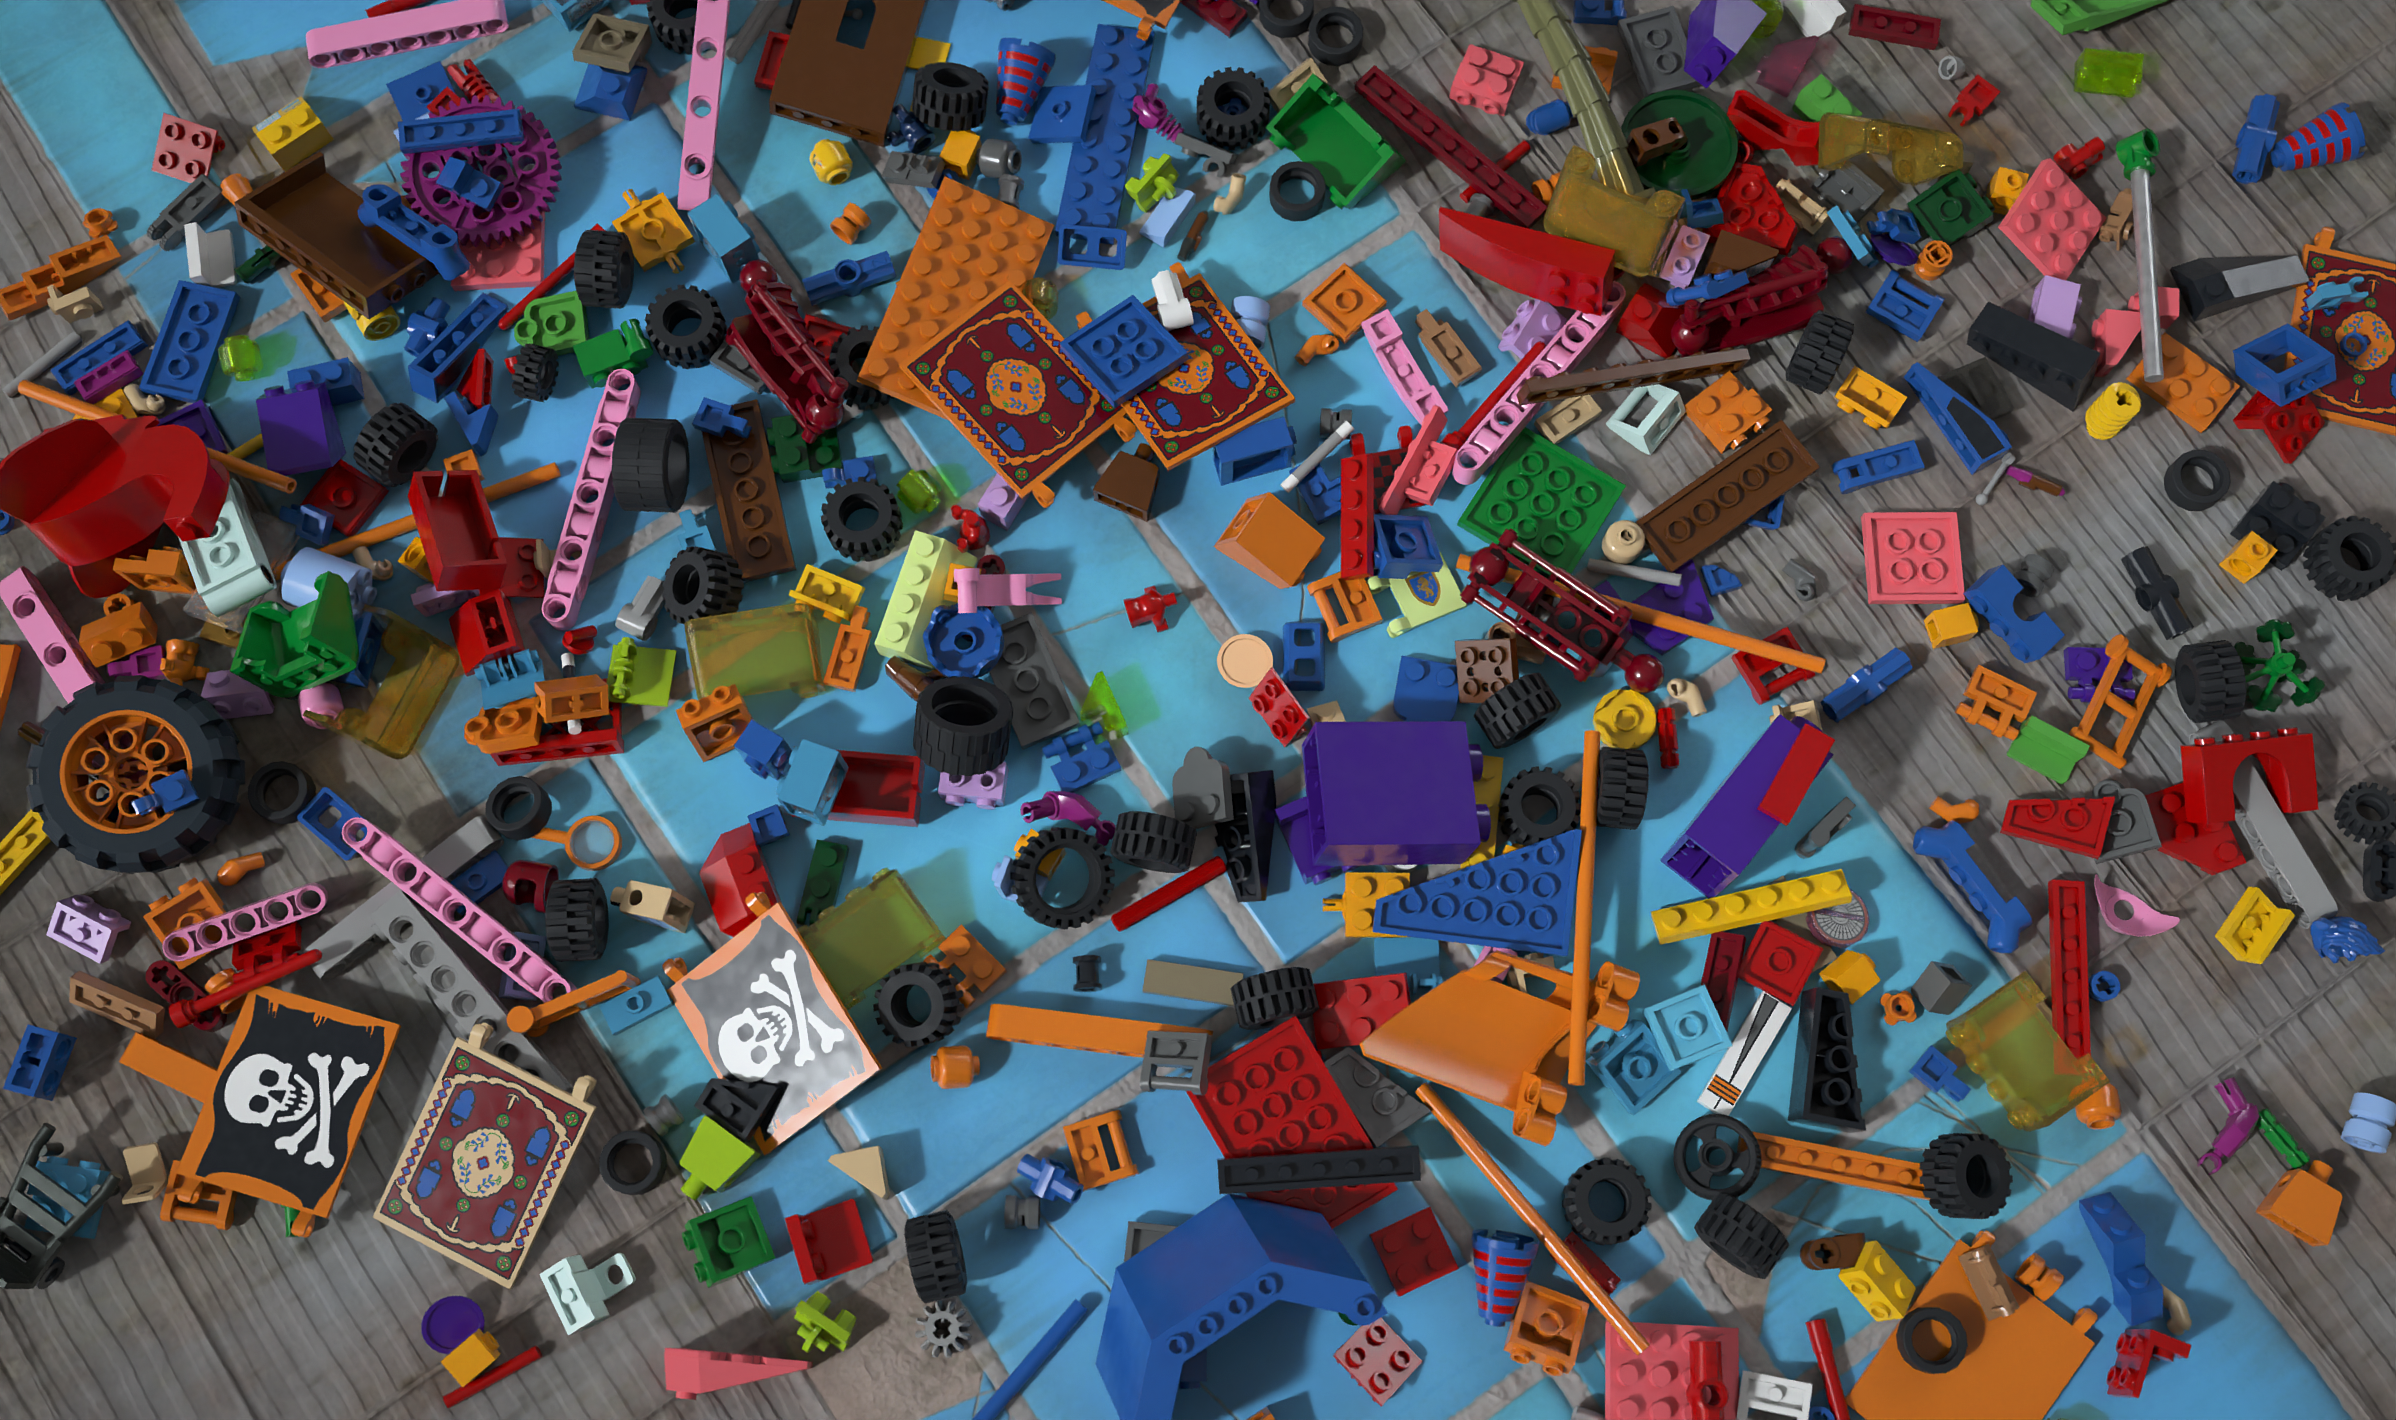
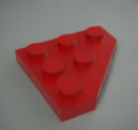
M1735 162L1717 197L1723 211L1724 223L1713 225L1710 228H1703L1702 230L1703 233L1710 235L1708 243L1715 244L1721 230L1778 249V254L1787 256L1798 232L1795 221L1787 212L1781 198L1768 181L1761 166Z
M2183 782L2145 795L2162 847L2158 848V851L2177 860H2185L2210 875H2215L2247 863L2228 822L2212 824L2187 822Z

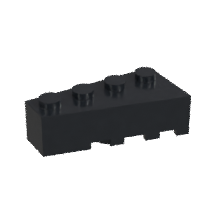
M1989 301L1969 328L1967 345L1976 352L1986 356L2072 412H2074L2091 387L2101 354Z
M1818 987L1802 992L1788 1121L1847 1133L1866 1131L1865 1119H1862L1860 1102H1862L1861 1088H1858L1855 1069L1858 1068L1857 1056L1853 1053L1851 1037H1854L1848 993Z

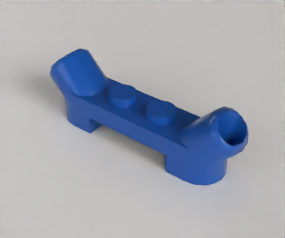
M372 185L363 191L364 202L358 208V217L365 226L372 228L379 226L432 262L444 280L451 281L470 269V263L459 248L458 237L454 230L443 223L438 227L434 226L403 205L400 194L386 185Z
M1953 820L1939 829L1927 826L1919 828L1914 836V851L1918 855L1942 859L1949 868V875L1958 885H1962L1969 894V900L1973 907L1984 913L1989 920L1987 939L1989 949L1999 953H2013L2019 948L2020 933L2032 925V918L2017 896L2005 902L1965 851L1975 844L1969 834L1959 823Z

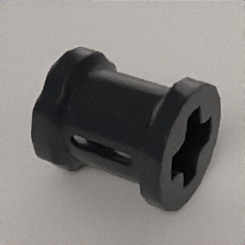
M1082 955L1073 957V964L1076 965V984L1073 985V991L1096 992L1102 990V984L1099 983L1098 964L1101 963L1100 956Z

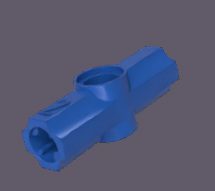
M2270 94L2256 95L2251 100L2246 123L2242 126L2235 144L2239 150L2232 176L2236 178L2237 182L2244 184L2257 183L2261 178L2266 156L2272 149L2277 136V131L2273 130L2280 105L2276 96Z
M884 251L858 261L842 260L837 263L834 269L802 279L810 303L813 306L842 295L849 297L857 296L865 287L894 278L896 273L889 253ZM847 276H855V278L850 281L844 280V278Z
M1894 648L1872 665H1865L1850 676L1844 685L1835 689L1820 702L1823 711L1829 719L1838 723L1863 704L1864 706L1868 705L1887 691L1888 686L1897 682L1913 669L1909 657L1904 651Z

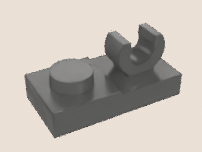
M1178 132L1174 143L1182 146L1181 152L1195 158L1198 157V154L1210 156L1211 158H1208L1203 164V171L1209 172L1210 166L1213 163H1217L1219 166L1217 177L1220 178L1226 174L1227 166L1225 163L1235 164L1238 156L1234 152L1184 132Z
M891 151L881 177L886 183L936 188L946 163L941 157Z

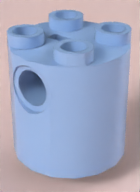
M310 547L301 549L292 560L285 564L281 572V591L285 604L299 608L316 600L319 592L314 587L315 579L319 575L330 571L340 575L349 586L355 623L361 617L366 604L371 605L377 595V589L372 587V570Z

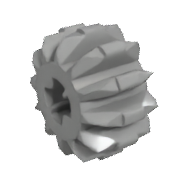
M942 1300L935 1301L936 1313L929 1306L923 1308L924 1313L929 1317L928 1320L924 1318L916 1319L917 1324L925 1325V1330L915 1332V1337L922 1338L927 1336L928 1339L920 1346L922 1350H927L934 1344L932 1357L937 1358L943 1346L946 1358H951L953 1355L952 1344L956 1350L962 1352L965 1348L959 1341V1338L971 1340L972 1335L962 1332V1327H969L973 1325L972 1320H960L967 1312L965 1307L960 1308L955 1314L953 1313L956 1301L950 1300L946 1311H944ZM940 1320L944 1323H947V1320H949L951 1323L948 1328L951 1334L947 1338L946 1335H941L940 1337L937 1335L940 1329L937 1323Z

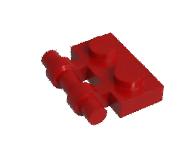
M296 920L234 942L232 963L238 971L244 969V971L233 974L234 983L299 956V953L291 954L301 950L302 927ZM273 959V961L260 965L263 962Z

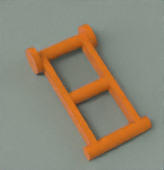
M2122 634L2116 635L2107 644L2105 654L2111 659L2079 726L2073 727L2069 732V735L2090 745L2088 750L2117 769L2123 768L2127 760L2123 755L2154 689L2163 686L2172 674V668L2166 663L2155 665L2128 647L2129 640ZM2123 660H2126L2147 674L2133 706L2109 691ZM2103 703L2127 718L2112 749L2089 735Z
M618 970L612 975L530 1009L525 1006L514 1007L507 1015V1025L514 1032H527L529 1036L540 1037L548 1031L550 1024L618 996L641 984V981L630 973Z

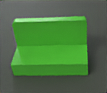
M2030 716L2021 723L2019 733L2016 739L2012 741L2007 751V756L2059 784H2064L2067 782L2075 763L2085 757L2090 745L2034 716Z

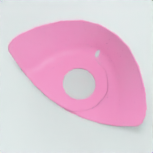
M2095 875V891L2101 914L2107 926L2115 932L2138 937L2152 936L2165 932L2180 922L2178 917L2163 915L2150 908L2136 896L2102 883L2098 875ZM2125 900L2131 903L2134 908V914L2131 919L2122 920L2115 915L2114 905L2116 902Z

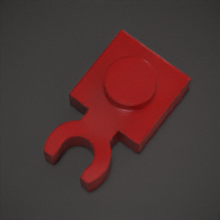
M1977 74L1956 98L1959 102L1952 106L1948 116L1951 118L1957 112L1962 113L1964 119L1960 126L1964 127L1969 123L1974 113L1980 116L1998 97L2001 91Z

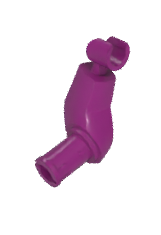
M1049 791L1044 794L1042 799L1023 803L1020 809L1021 816L1031 813L1030 816L1023 818L1027 823L1048 817L1051 820L1069 819L1086 831L1092 826L1096 829L1094 837L1098 839L1097 843L1104 846L1108 844L1109 840L1113 839L1116 829L1113 822L1107 820L1100 821L1098 819L1102 813L1086 798L1071 792Z
M2235 1077L2225 1080V1083L2221 1082L2214 1086L2230 1113L2226 1119L2225 1126L2211 1143L2216 1149L2212 1153L2204 1154L2197 1162L2198 1167L2205 1159H2210L2214 1162V1169L2208 1175H2212L2220 1170L2222 1166L2221 1158L2224 1155L2230 1159L2248 1140L2260 1117L2257 1105L2254 1106L2253 1103H2248L2236 1083Z

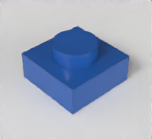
M778 804L747 816L760 847L790 836Z

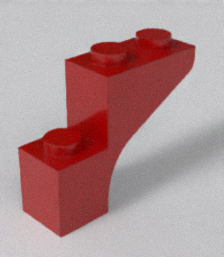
M1736 90L1728 108V118L1744 140L1753 146L1754 150L1784 149L1795 166L1828 163L1836 138L1825 122H1805L1793 119L1746 90Z

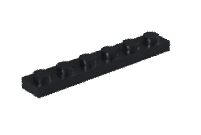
M1418 1145L1217 1159L1219 1194L1421 1181Z

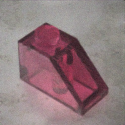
M1814 35L1774 46L1770 55L1764 53L1756 68L1760 72L1756 83L1788 98L1811 57L1819 37Z

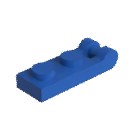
M1914 440L1842 459L1831 465L1834 475H1838L1841 483L1838 486L1841 494H1848L1860 488L1922 472L1925 468ZM1857 468L1859 476L1852 478L1850 470Z

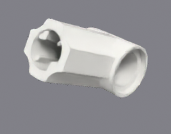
M1169 270L1158 272L1157 276L1152 278V286L1158 302L1157 308L1162 326L1167 331L1193 325L1191 307L1188 298L1184 299L1177 273H1172Z

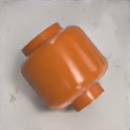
M965 1045L940 1047L936 1055H932L930 1060L932 1081L937 1082L942 1089L970 1087L974 1076L980 1073L979 1057L973 1056L971 1049Z
M2098 1077L2088 1078L2083 1081V1085L2078 1086L2073 1092L2076 1117L2080 1122L2087 1124L2088 1128H2110L2120 1118L2122 1110L2119 1094L2113 1084L2104 1082L2102 1078Z

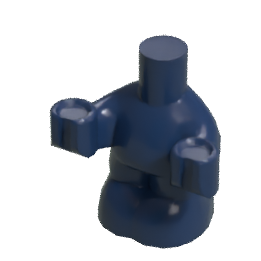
M902 104L897 105L893 109L894 114L900 121V130L898 132H889L887 140L892 146L895 147L906 139L910 152L919 154L934 143L936 135L919 118L915 117L913 111L908 112Z

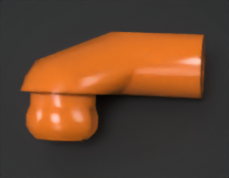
M1313 335L1295 355V359L1299 364L1307 366L1315 355H1326L1335 352L1339 347V341L1332 335Z
M1937 796L1929 809L1948 822L1953 820L1962 824L1976 819L1979 815L1980 806L1972 799H1968L1964 803L1951 805Z
M261 852L228 860L217 872L219 883L224 886L235 885L248 871L264 867L265 863Z

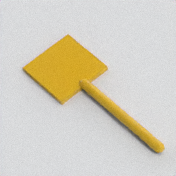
M917 37L908 68L918 70L927 64L946 62L951 44Z

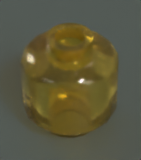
M1037 277L1026 281L1022 285L1021 293L1047 320L1052 319L1057 314L1059 292L1057 286L1052 281Z

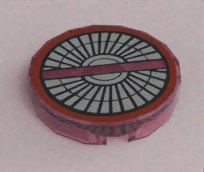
M1850 889L1852 894L1851 903L1807 912L1808 916L1805 918L1808 928L1813 936L1824 945L1848 948L1862 940L1867 933L1870 920L1867 907L1861 897L1852 889Z

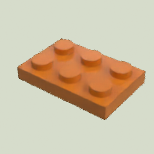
M2164 332L2161 335L2164 379L2158 382H2146L2144 380L2143 358L2126 379L2202 433L2240 385Z

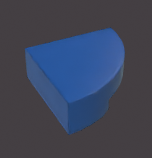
M1705 565L1700 569L1711 597L1735 591L1742 587L1739 578L1735 574H1731L1716 565Z

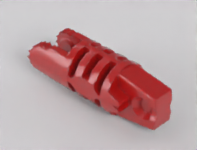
M471 59L464 60L463 62L464 69L467 72L466 76L457 65L448 66V73L470 102H472L473 95L477 96L480 103H483L486 95H489L493 104L497 97H499Z

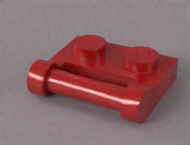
M1788 627L1762 639L1766 642L1803 652ZM1739 651L1731 658L1751 689L1754 700L1759 705L1768 702L1770 696L1801 680L1807 681L1815 677V672L1796 667L1797 669L1764 686L1759 678L1782 667L1785 663L1744 651Z

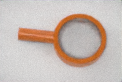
M601 816L581 818L570 827L568 832L544 827L539 833L531 837L565 844L566 853L570 860L578 867L588 871H599L609 867L616 861L622 849V837L618 828L611 821Z

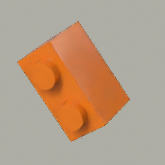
M140 601L82 626L79 645L95 668H98L156 643L158 626Z

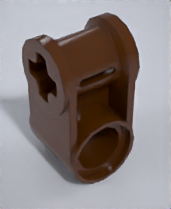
M1865 1233L1835 1235L1834 1237L1806 1241L1800 1249L1801 1262L1810 1270L1836 1268L1841 1270L1855 1267L1866 1243ZM1815 1251H1823L1824 1258H1816Z

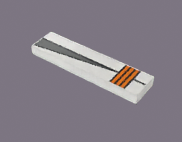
M1762 991L1732 1040L1733 1046L1729 1047L1696 1102L1715 1114L1729 1116L1792 1008Z

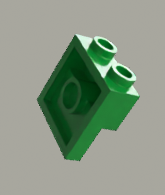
M752 1196L688 1220L685 1224L686 1231L682 1232V1239L688 1251L694 1250L698 1260L694 1264L697 1279L700 1283L706 1281L708 1288L738 1277L742 1273L769 1263L776 1258Z

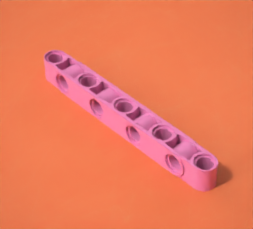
M698 0L678 191L679 210L691 211L711 196L730 0ZM706 49H711L716 52V55L713 58L707 59L701 53ZM701 106L708 107L711 110L706 116H699L695 113L696 109ZM694 164H701L705 167L701 174H693L689 171L690 167Z
M1613 281V289L1609 296V299L1612 301H1607L1602 316L1585 314L1577 310L1474 429L1455 457L1452 475L1458 483L1462 485L1475 483L1488 467L1501 456L1546 403L1519 405L1516 394L1525 384V381L1534 376L1549 378L1562 372L1571 373L1601 339L1621 311L1626 291L1620 283ZM1504 421L1507 422L1509 425H1502L1499 422ZM1468 463L1471 464L1473 467L1467 468L1464 467L1462 464Z
M626 369L614 370L607 379L549 574L547 590L542 604V614L550 625L558 631L571 629L577 621L614 496L612 481V451L614 445L613 443L609 446L602 445L606 440L615 438L616 431L625 418L636 417L641 390L633 374ZM623 384H630L626 390H618ZM598 495L597 500L592 503H586L589 496ZM582 551V555L578 559L570 560V556L574 552ZM558 609H566L562 617L553 618L554 613Z
M21 566L0 581L1 599L68 704L74 700V692L94 682L105 684V681L79 645V641L37 577L29 569ZM131 733L124 734L120 739L122 749L129 748L133 743ZM108 738L102 745L110 751L113 748L110 746ZM100 753L101 756L103 757L104 761H105V756H104V754H103V753ZM131 758V760L138 761V758ZM138 770L136 774L125 778L139 782V777L148 774V772Z
M359 817L349 819L342 828L344 841L361 854L363 859L527 991L546 1003L553 1000V992L560 985L566 987V994L577 989L550 962L391 835L382 831L371 822ZM366 827V837L362 841L357 842L356 833L359 829ZM415 866L417 870L416 876L411 881H406L405 872L408 868ZM460 906H465V917L460 921H455V910ZM514 945L516 947V955L511 961L506 962L503 958V953L508 946Z

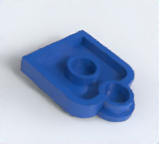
M1401 656L1393 700V710L1396 716L1406 722L1452 721L1456 713L1459 696L1457 666Z

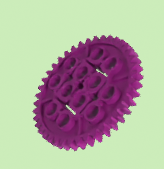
M473 95L470 104H468L464 97H461L460 106H456L451 100L449 101L450 110H446L440 105L438 107L439 116L431 112L428 115L429 118L511 110L515 109L513 101L509 100L504 106L501 97H497L493 104L489 95H486L483 103H480L477 96ZM522 105L516 109H520L522 114L524 141L519 145H512L513 142L504 143L508 154L512 157V164L518 177L515 176L510 164L507 163V156L502 143L473 146L470 149L463 147L403 154L407 160L400 163L405 172L400 173V176L405 182L402 184V188L408 193L405 197L412 204L410 207L416 214L434 226L438 227L443 223L454 230L463 246L467 244L469 239L474 247H478L480 240H483L485 245L490 247L492 239H495L500 246L504 236L513 242L514 232L523 237L525 236L524 226L533 230L535 229L532 222L533 219L543 221L540 211H551L546 202H556V198L551 192L560 191L556 182L562 180L558 170L562 169L559 160H557L560 158L558 150L555 149L557 146L553 138H550L549 130L547 128L544 129L542 121L540 119L536 120L532 112L526 114ZM488 150H496L493 155L484 156ZM449 157L467 160V163L480 171L477 161H479L484 170L483 173L495 180L500 175H507V178L501 182L504 187L487 218L478 219L481 213L489 211L462 197L460 199L455 193L436 184ZM528 164H535L532 170L523 171ZM439 171L436 177L428 178L430 173ZM451 197L446 204H439L442 198ZM519 201L515 207L506 208L509 202Z

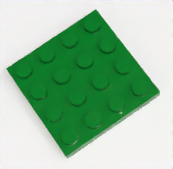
M1525 427L1498 458L1458 520L1457 526L1488 544L1493 542L1497 545L1500 542L1498 539L1505 529L1509 530L1511 528L1518 533V542L1555 567H1561L1572 574L1623 493L1626 485ZM1508 548L1507 552L1524 564L1528 565L1531 562V559L1515 548ZM1538 564L1533 569L1546 578L1551 574Z

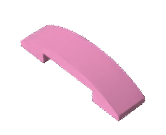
M1386 309L1361 323L1362 328L1380 366L1398 396L1415 419L1422 425L1424 417L1430 413L1434 405L1440 406L1444 414L1447 413L1449 409L1435 386L1429 385L1403 342V333L1389 310Z

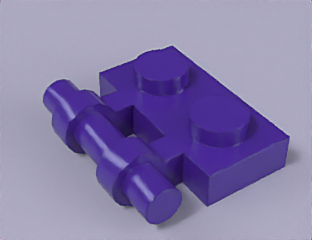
M2067 647L2063 650L2065 680L2078 681V687L2068 688L2069 699H2080L2082 703H2090L2097 688L2094 687L2092 681L2101 680L2111 659L2105 654L2106 648ZM2123 660L2109 690L2124 701H2133L2135 699V690L2133 688H2123L2121 682H2129L2133 679L2132 664Z

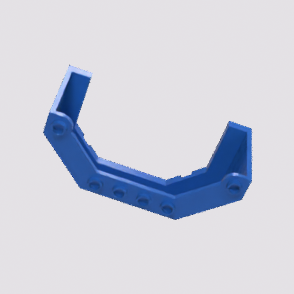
M1232 1193L1226 1194L1116 1267L1097 1354L1096 1367L1120 1420H1171L1183 1363L1278 1299L1343 1313L1352 1322L1362 1326L1370 1325L1388 1313L1322 1213Z

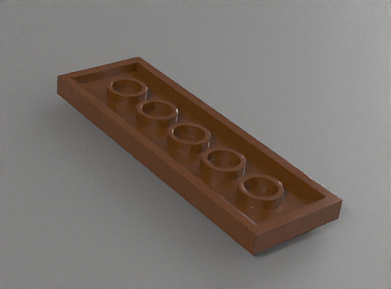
M757 399L730 405L735 411L733 416L748 420L747 425L752 427L748 439L739 437L726 430L723 438L702 431L727 552L739 563L738 569L742 570L743 576L741 581L744 583L796 570L777 480L772 468L771 454L760 404Z
M1780 420L1635 523L1643 530L1645 543L1668 572L1674 573L1817 472L1820 466L1783 420Z

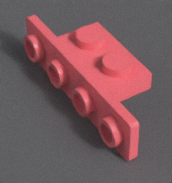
M1434 405L1430 413L1424 417L1422 427L1417 437L1411 441L1404 461L1395 470L1391 485L1382 494L1379 503V510L1382 515H1397L1406 497L1433 506L1450 475L1458 450L1437 442L1447 423V418L1440 406Z

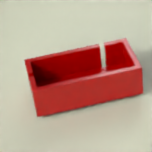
M477 470L448 471L442 496H439L444 476L442 471H414L408 500L436 591L500 588L507 561L501 543L498 542L499 537Z
M837 750L849 768L827 820L918 827L921 798L918 793L923 791L925 764L918 756Z

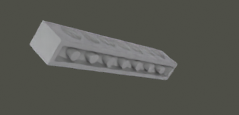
M399 890L369 915L375 923L371 926L373 931L383 941L389 939L395 946V949L392 951L395 957L405 966L409 963L417 972L413 975L416 982L424 990L430 988L437 996L434 1000L435 1004L444 1014L451 1013L458 1021L455 1027L464 1038L469 1039L470 1032L475 1024L487 1023L493 1020L497 1025V1032L488 1039L482 1049L504 1059L505 1049L510 1045H514L518 1049V1057L512 1064L527 1072L533 1069L536 1070L539 1078L568 1093L573 1090V1086L527 1032L517 1033L508 1027L507 1015L509 1011L413 898L404 891ZM411 922L413 933L408 939L403 940L400 930L404 924ZM432 947L434 958L430 963L424 964L421 960V953L425 948ZM452 971L455 975V982L452 987L445 989L442 986V977L445 973ZM468 996H473L476 1000V1007L471 1013L466 1014L463 1011L462 1003Z

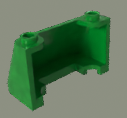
M1314 73L1265 127L1272 134L1269 139L1280 150H1283L1285 147L1288 148L1301 161L1312 164L1321 172L1325 179V184L1332 193L1329 197L1330 200L1340 209L1344 207L1351 209L1396 172L1406 161L1340 94Z
M327 571L315 579L314 587L319 594L317 599L292 611H288L280 603L274 601H267L250 608L230 672L274 696L289 698L298 695L302 690L314 688L354 670L359 659V648L347 582L340 575Z

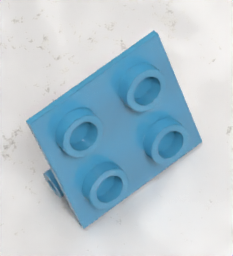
M528 648L514 653L518 666L515 665L511 654L507 655L510 669L506 668L502 657L498 658L501 672L495 660L479 664L480 667L474 669L478 681L481 680L484 710L502 708L512 701L537 696L534 682L545 681L543 662L537 650L530 651Z
M1416 937L1374 938L1375 976L1406 972L1411 1002H1414L1442 983V976H1440L1439 940Z

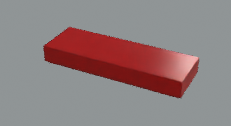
M1805 723L1757 809L1787 826L1835 739Z

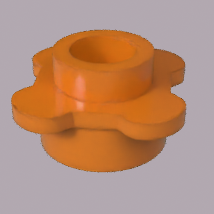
M96 208L85 215L83 225L89 228L88 234L91 238H99L118 228L117 221L112 220L113 214L111 211Z
M1901 991L1899 994L1891 995L1886 993L1881 996L1880 1003L1884 1006L1886 1013L1884 1020L1888 1025H1895L1900 1021L1911 1023L1916 1019L1917 1014L1914 1011L1915 1006L1911 993ZM1896 1005L1901 1007L1900 1011L1896 1010Z

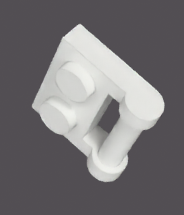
M1743 1370L1736 1420H1754L1747 1418L1748 1408L1796 1417L1797 1420H1808L1813 1384Z

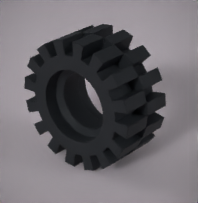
M531 343L525 344V347L520 349L521 355L518 354L516 357L518 362L514 364L513 369H515V373L512 374V380H515L512 383L515 395L538 402H544V400L548 399V394L551 395L553 392L552 386L556 384L555 376H558L556 368L559 366V361H556L558 355L554 349Z
M2362 782L2358 787L2353 785L2349 790H2346L2335 808L2334 819L2339 820L2337 823L2339 830L2346 828L2343 834L2347 838L2353 834L2355 835L2353 841L2359 843L2363 838L2366 845H2371L2374 840L2376 844L2382 843L2384 839L2388 840L2396 830V794L2393 793L2390 796L2386 794L2389 788L2384 786L2382 790H2378L2377 783H2372L2368 788L2367 783ZM2357 806H2367L2374 809L2380 815L2381 820L2370 821L2365 819L2356 810Z

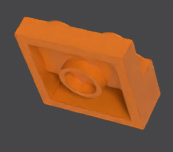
M1728 371L1684 405L1685 414L1721 454L1730 447L1736 450L1748 439L1746 437L1747 434L1753 430L1758 433L1771 421L1768 417L1773 411L1753 388L1748 391L1731 371Z
M163 547L162 550L149 549L147 558L134 555L129 556V559L115 558L113 570L140 590L199 595L186 557L180 549L174 547Z
M735 684L728 687L719 686L713 690L712 694L702 699L687 700L682 708L676 710L684 732L703 762L734 749L735 743L751 719L754 720Z
M194 877L178 887V890L181 892L179 895L172 899L164 895L148 905L152 911L144 915L143 918L162 945L165 938L173 931L226 912L223 908L225 904L207 878L198 882ZM208 925L205 929V935L211 941H219L222 939V930L216 925ZM174 937L172 947L179 953H185L189 949V943L183 937ZM209 952L184 961L174 962L181 970Z
M1527 1281L1513 1321L1510 1323L1503 1350L1511 1353L1510 1358L1515 1362L1528 1364L1530 1361L1543 1365L1542 1369L1547 1374L1553 1376H1561L1563 1373L1568 1374L1575 1365L1590 1304Z

